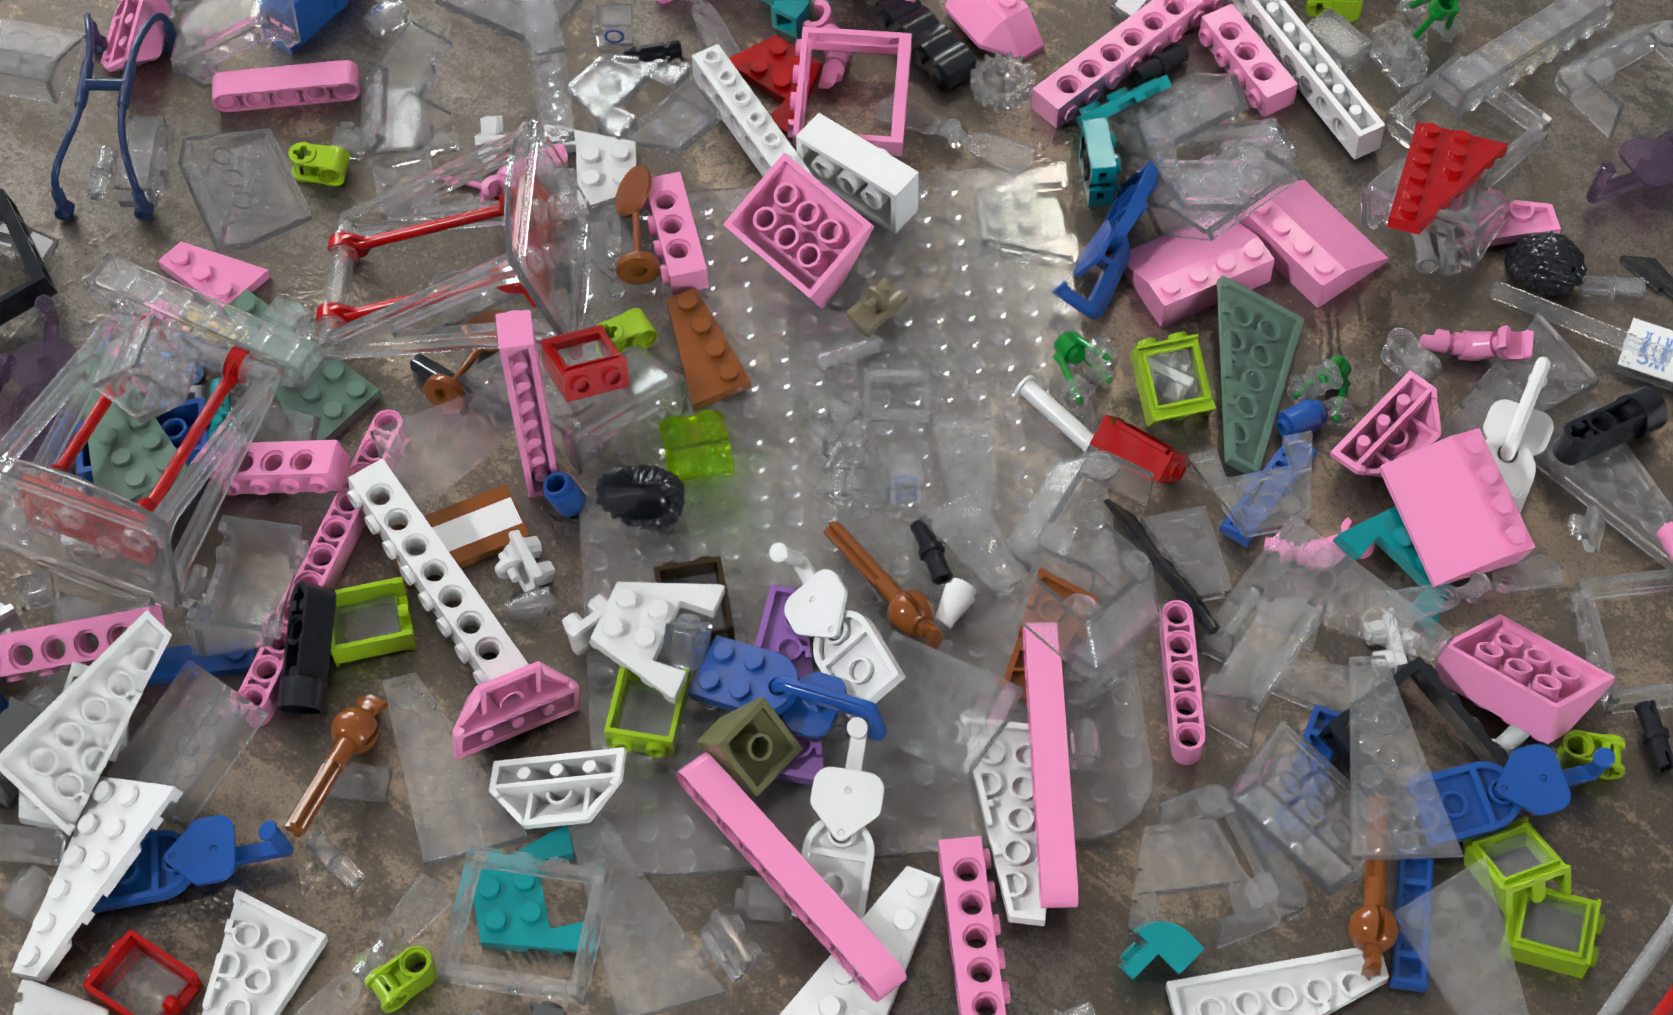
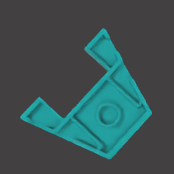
M1164 75L1158 79L1149 80L1127 91L1126 87L1107 95L1108 101L1101 105L1096 101L1080 108L1081 115L1075 117V120L1081 129L1082 120L1107 118L1122 109L1171 87V82L1168 76Z
M1396 506L1341 532L1332 540L1353 562L1359 559L1370 545L1375 542L1423 588V591L1405 612L1427 633L1436 627L1450 583L1435 588L1432 587Z
M568 825L552 831L469 877L482 948L515 951L536 949L549 950V953L552 954L573 952L580 953L581 956H594L588 921L550 928L539 867L575 859Z

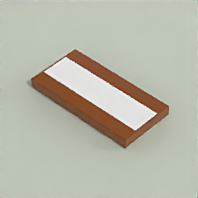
M506 484L424 516L460 568L503 552L510 542L508 536L510 531L519 529L522 537H530ZM401 524V525L396 526V527H394V528H392V529H393V530H402V529H404L406 526ZM418 549L409 552L413 556H419L424 553V551ZM395 558L394 562L398 568L400 575L402 576L400 572L401 565ZM431 575L427 580L431 581L441 576ZM403 578L407 590L415 587L414 584L409 586Z

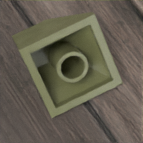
M759 697L720 717L696 741L703 752L709 753L728 775L753 797H758L803 749L764 697Z

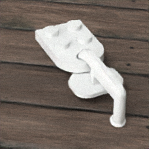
M1545 356L1537 359L1532 373L1528 376V382L1520 402L1517 403L1507 399L1496 401L1490 407L1483 424V432L1487 438L1485 441L1519 513L1522 511L1535 477L1536 466L1533 456L1541 454L1546 450L1554 429L1550 416L1534 409L1541 389L1548 382L1547 375L1551 363Z
M778 542L770 547L769 555L771 559L777 563L785 562L793 566L803 583L788 598L784 611L788 622L796 634L815 637L813 655L821 673L840 678L847 688V695L874 703L878 702L906 676L873 622L855 611L845 610L848 595L847 589L835 572L828 569L816 572L805 555L787 547L784 543ZM846 714L847 717L850 719L856 717L853 715Z
M854 717L847 724V732L851 737L846 767L823 768L814 778L810 803L821 820L808 831L803 844L802 856L861 920L866 912L875 857L874 843L865 826L876 819L881 813L884 786L877 775L862 771L868 725L863 718ZM792 911L791 917L798 918L797 915Z

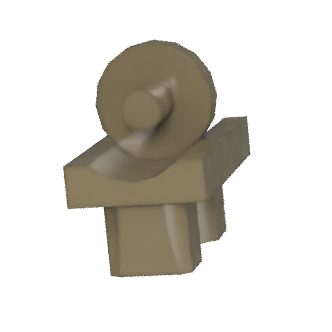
M884 277L876 285H870L865 289V295L846 312V318L856 325V329L866 337H871L879 326L888 318H892L898 312V309L908 301V294L896 289Z

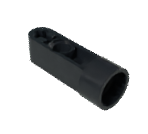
M1643 386L1618 397L1616 401L1568 422L1553 448L1554 456L1564 464L1576 465L1628 440L1641 438L1662 428L1667 422L1668 410L1666 403L1655 389L1648 386Z
M300 581L292 591L282 675L279 680L276 706L282 712L297 715H322L325 713L336 609V592L331 588Z

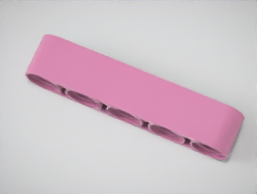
M349 60L224 71L215 74L212 78V106L221 112L349 101L357 98L360 94L359 67L355 62Z
M1174 600L1165 604L1159 628L1170 749L1172 757L1176 762L1182 765H1192L1201 758L1205 742L1195 629L1191 607L1183 601ZM1170 620H1179L1182 623L1174 624L1170 622ZM1179 649L1184 651L1185 653L1177 654L1172 650ZM1182 679L1187 681L1188 684H1179L1175 680ZM1187 710L1191 712V715H1183L1178 711ZM1191 741L1195 746H1185L1181 742Z

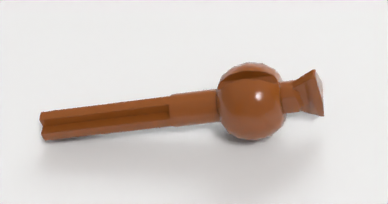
M830 522L829 527L823 532L824 535L889 604L887 613L892 628L903 636L914 637L919 635L921 638L926 639L932 652L938 649L944 637L939 627L934 626L932 623L935 614L929 597L917 590L909 589L904 591L840 522Z
M373 695L356 697V707L345 708L335 716L330 728L334 745L285 825V829L293 832L295 837H301L302 834H305L351 756L369 751L374 746L379 735L378 724L374 716L388 708L387 701Z
M1385 796L1369 798L1363 907L1355 910L1350 917L1347 927L1352 944L1357 949L1363 951L1362 958L1365 962L1362 966L1361 976L1366 977L1380 974L1382 952L1392 948L1399 934L1396 917L1390 910L1385 908L1390 801L1386 800L1387 797Z

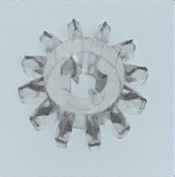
M1273 120L1258 125L1248 135L1254 154L1273 173L1277 174L1287 169L1298 159L1297 147L1293 144L1292 139Z

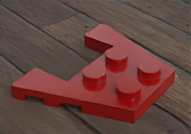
M774 35L729 59L747 83L781 103L770 116L788 139V120H794L795 110H790L791 92H797V83H793V66L799 65L800 56H795L794 45ZM811 57L808 99L822 72V63Z

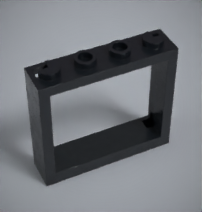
M3 188L0 189V221L4 220L31 279L0 296V326L58 293L17 205Z
M1420 656L1327 723L1318 735L1369 797H1387L1386 800L1390 801L1389 821L1409 845L1424 835L1413 806L1346 728V725L1411 678L1481 761L1492 762L1504 768L1508 760V755L1504 748L1492 741L1486 734L1483 724L1476 717L1468 713L1462 706L1459 696L1443 684L1439 679L1436 669L1431 664L1425 663Z

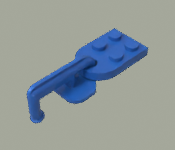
M1152 159L1121 185L1103 225L1084 249L1074 268L1073 276L1076 278L1082 276L1094 265L1102 269L1089 299L1087 300L1073 291L1067 285L1066 280L1052 291V294H1057L1064 302L1090 319H1098L1105 313L1130 258L1127 234L1137 218H1140L1149 205L1146 199L1159 183V179L1156 177L1162 166ZM1113 250L1110 258L1105 256L1106 251Z
M716 635L688 691L692 700L728 711H734L759 697H764L777 715L782 714L790 732L815 739L826 735L831 730L839 712L866 719L868 723L867 734L872 740H882L887 734V727L884 724L878 706L874 702L847 695V688L840 678L821 672H813L799 679L795 666L786 656Z
M1533 744L1515 749L1510 754L1504 768L1492 762L1477 761L1408 779L1405 787L1429 849L1432 850L1499 832L1516 818L1520 808L1535 816H1544L1562 811L1571 800L1569 787L1598 779L1607 768L1614 764L1615 754L1609 748H1599L1595 751L1593 760L1590 763L1562 770L1555 753L1549 747L1542 744Z
M223 815L196 819L182 834L172 830L151 831L141 841L142 851L108 897L102 895L91 911L93 913H100L168 900L184 891L191 882L197 886L222 882L233 874L236 866L287 857L293 853V845L274 821L267 820L263 822L258 832L259 837L265 842L236 847L235 826L228 817Z

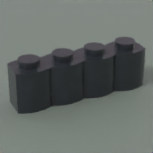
M880 0L876 2L874 18L877 25L887 32L912 33L911 58L917 66H922L925 70L929 71V76L935 84L949 90L976 74L977 59L965 44L958 41L953 32L947 26L940 23L934 13L922 5L919 0L915 2L906 0Z

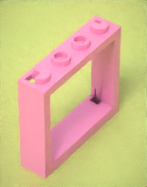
M803 27L802 39H797L795 45V56H800L799 65L793 66V83H797V92H791L790 110H795L794 120H788L787 137L793 138V148L796 149V135L805 127L812 50L898 55L891 136L856 135L878 148L885 149L891 156H903L912 33Z

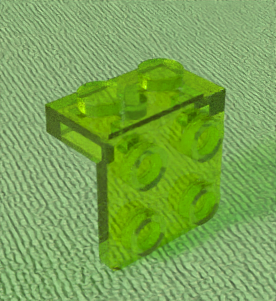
M702 410L697 415L685 417L672 415L658 422L667 471L678 476L681 481L734 473L730 438L722 412Z

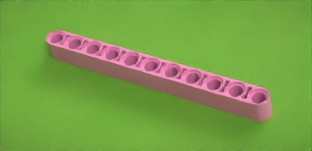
M382 410L373 418L346 473L342 491H337L237 693L236 701L244 721L252 727H260L267 724L277 709L279 680L282 675L284 650L278 649L285 646L290 599L295 585L300 581L334 590L366 525L364 520L366 515L361 508L347 511L354 508L347 497V492L349 491L348 477L382 458L392 471L406 443L407 438L401 415L394 410ZM329 562L326 565L319 566L322 563ZM269 674H275L273 677L269 679H263L265 676ZM254 703H261L255 708H249Z

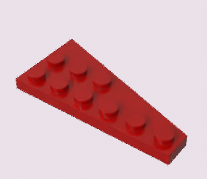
M1417 122L1387 227L1419 235L1436 219L1437 213L1441 209L1446 210L1451 205L1454 197L1459 198L1480 178L1481 173L1485 169L1489 170L1498 157L1502 158L1506 154L1509 144L1474 136L1463 130L1453 131L1441 128L1434 123Z

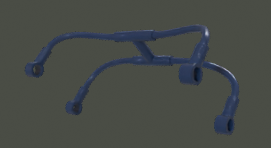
M86 12L83 15L86 33V57L82 62L74 101L75 111L57 152L51 173V194L56 204L54 215L58 219L65 221L73 218L75 205L67 200L64 190L59 186V173L65 154L79 125L82 112L86 108L89 91H119L117 107L119 108L118 137L124 166L132 187L131 193L135 202L134 216L141 221H149L153 218L154 205L147 201L144 190L139 186L126 138V111L130 107L137 69L136 59L146 34L154 23L159 20L163 22L162 28L166 37L164 49L168 54H181L184 40L177 35L175 26L167 15L155 13L146 20L137 34L129 58L125 62L122 79L92 78L95 66L93 57L94 54L101 55L106 51L107 39L100 35L97 23L93 21L91 14Z

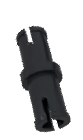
M1179 43L1164 53L1157 52L1151 56L1149 61L1132 68L1131 76L1133 81L1137 85H1142L1156 76L1162 77L1168 74L1171 68L1189 60L1188 49L1185 45Z
M921 518L914 521L910 529L919 546V558L926 563L932 583L942 585L949 582L953 574L943 555L945 548L942 542L937 540L930 519Z
M1646 700L1634 706L1643 731L1641 739L1643 744L1648 746L1655 766V772H1667L1673 769V753L1668 741L1670 733L1668 728L1663 727L1656 707V701L1651 700L1648 702Z

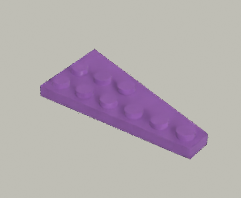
M771 584L754 646L786 656L795 666L800 679L813 673L809 636H801L794 632L784 611L788 598L798 588ZM782 714L778 715L780 719L783 721V723L786 725ZM792 733L803 749L775 779L813 786L816 774L824 768L821 737L813 739Z

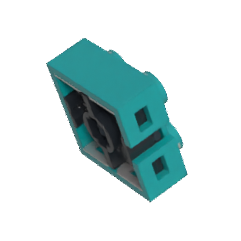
M1107 118L1082 120L1078 159L1088 207L1112 205L1114 192L1119 191L1117 173L1121 172V160L1119 154H1114L1113 148H1116V136L1114 130H1109Z

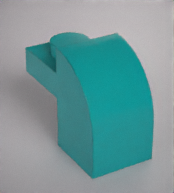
M761 0L772 5V27L792 37L798 38L804 27L802 23L807 19L810 21V0Z
M1151 920L1140 924L1133 930L1143 941L1139 945L1134 942L1127 947L1120 955L1123 961L1117 967L1133 980L1158 956L1173 972L1180 975L1205 948L1183 927L1165 920Z

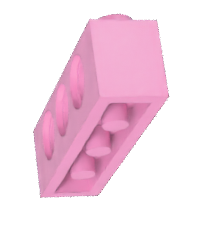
M1233 4L1202 16L1198 33L1200 42L1204 47L1209 48L1215 56L1218 65L1225 68L1231 76L1234 85L1241 88L1253 108H1257L1261 115L1266 117L1294 104L1298 86L1297 82Z
M681 172L652 177L651 189L643 205V210L650 211L651 216H647L646 219L650 235L656 234L657 240L653 241L655 256L657 259L663 260L664 265H660L662 283H669L672 295L682 293L694 287L697 290L709 288L707 267Z
M338 440L236 443L231 448L217 450L209 477L223 494L230 496L252 493L258 495H266L268 493L296 494L298 492L323 494L328 491H342L350 456Z

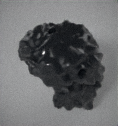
M1553 231L1543 232L1542 234L1532 233L1528 238L1518 239L1517 243L1514 246H1510L1507 250L1506 260L1504 261L1505 265L1508 266V270L1513 272L1514 278H1517L1519 285L1523 284L1528 291H1537V293H1541L1544 296L1570 293L1574 286L1582 285V278L1588 270L1584 264V254L1574 245L1573 241L1569 240L1567 236Z
M637 463L634 466L620 464L617 468H612L608 473H603L602 477L597 479L596 503L602 506L604 512H610L612 519L620 517L621 522L627 527L636 526L647 530L652 526L657 529L662 526L669 527L670 525L677 524L678 517L682 515L681 512L685 504L684 484L678 476L670 471H666L664 468L642 465L641 463Z

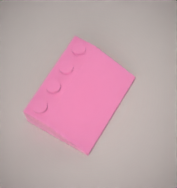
M786 153L781 155L723 224L739 240L821 309L824 308L845 282L874 228L869 221Z
M1305 180L1262 190L1238 205L1236 221L1261 239L1275 259L1273 266L1317 308L1388 262V257Z
M1221 211L1130 249V258L1123 273L1159 326L1163 328L1217 305V280L1222 275L1250 290L1270 282L1275 259L1256 234L1224 211Z
M1480 428L1449 436L1383 464L1378 468L1433 588L1519 563L1536 548Z
M1501 614L1443 643L1435 668L1439 679L1448 689L1461 694L1473 701L1476 706L1489 710L1501 717L1507 724L1517 726L1531 734L1535 740L1545 742L1546 744L1568 733L1615 680V676Z

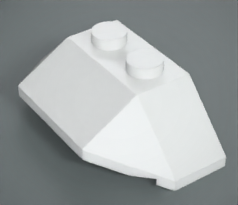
M625 747L494 761L489 792L524 829L591 823L623 782L627 750Z

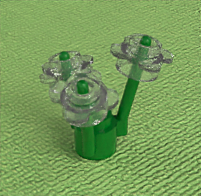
M1400 0L1395 5V10L1397 14L1406 16L1410 23L1420 21V15L1425 12L1427 2H1429V17L1421 26L1411 24L1407 28L1404 26L1398 28L1397 33L1401 37L1400 43L1402 48L1407 52L1418 51L1421 54L1427 51L1425 43L1428 41V35L1425 30L1429 26L1432 31L1439 34L1443 43H1451L1456 35L1464 34L1466 26L1458 15L1461 8L1458 6L1457 0Z
M1076 331L1065 332L1055 341L1054 350L1056 353L1053 355V359L1059 364L1066 379V382L1061 387L1062 395L1058 398V402L1061 405L1069 404L1072 407L1079 408L1088 402L1089 395L1093 394L1100 385L1106 387L1114 380L1116 376L1114 368L1118 363L1114 358L1118 354V347L1111 345L1110 339L1107 336L1095 338L1088 342ZM1084 361L1090 367L1086 376L1093 383L1086 385L1084 379L1073 378L1066 363L1077 365Z
M1339 355L1325 359L1317 366L1309 365L1305 372L1306 375H1293L1291 377V384L1285 386L1286 394L1295 403L1306 399H1315L1318 395H1324L1330 389H1340L1338 396L1322 402L1327 413V421L1324 424L1328 426L1343 425L1345 427H1350L1354 424V418L1351 417L1354 406L1345 398L1346 392L1351 385L1347 378L1351 374L1352 369L1350 363L1343 356Z

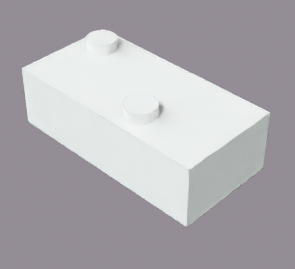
M818 113L796 135L797 153L813 176L851 208L894 234L918 211L919 172L891 156L885 149L874 146L821 113Z

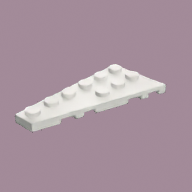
M147 610L0 753V772L68 836H70L172 636Z
M961 716V728L1008 922L1045 926L1046 908L1040 907L1028 723Z
M104 776L99 777L53 881L48 888L39 912L33 921L24 945L18 954V958L11 971L12 973L21 978L41 982L48 980L72 947L71 937L82 923L88 925L95 915L91 911L102 895L109 896L142 851L140 843L151 828L154 830L158 829L164 820L160 817L171 800L176 803L184 792L175 786Z
M909 866L905 867L861 919L863 924L891 953L905 972L941 884V878ZM830 955L780 1015H889L900 985L879 1002H875L839 962Z
M236 889L233 898L234 906L230 919H227L224 929L225 936L220 953H217L202 1004V1015H280L329 941L326 934Z
M1351 948L1168 981L1165 988L1172 1015H1329L1387 983L1389 975L1382 955L1380 974L1369 977L1361 976L1362 966L1365 962L1362 958L1363 951Z

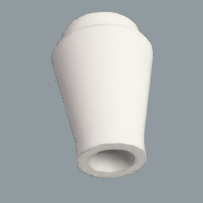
M953 578L951 583H946L933 622L942 629L951 630L955 622L975 602L974 595L976 594V589L959 578Z

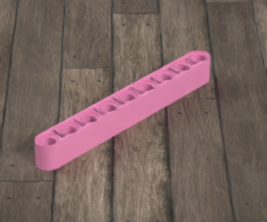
M1023 621V652L1040 907L1077 908L1078 879L1059 622Z
M704 752L676 772L679 783L688 795L872 1000L879 1002L906 981L907 976L898 961L709 753Z

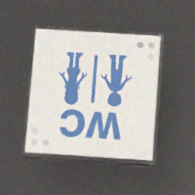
M1632 316L1613 371L1673 391V329Z

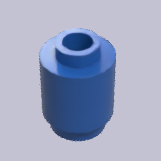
M1306 399L1279 412L1276 426L1283 438H1288L1291 435L1296 439H1300L1320 429L1322 424L1327 421V413L1319 400Z
M554 472L545 479L543 483L544 496L558 514L564 517H571L583 509L586 496L569 474Z

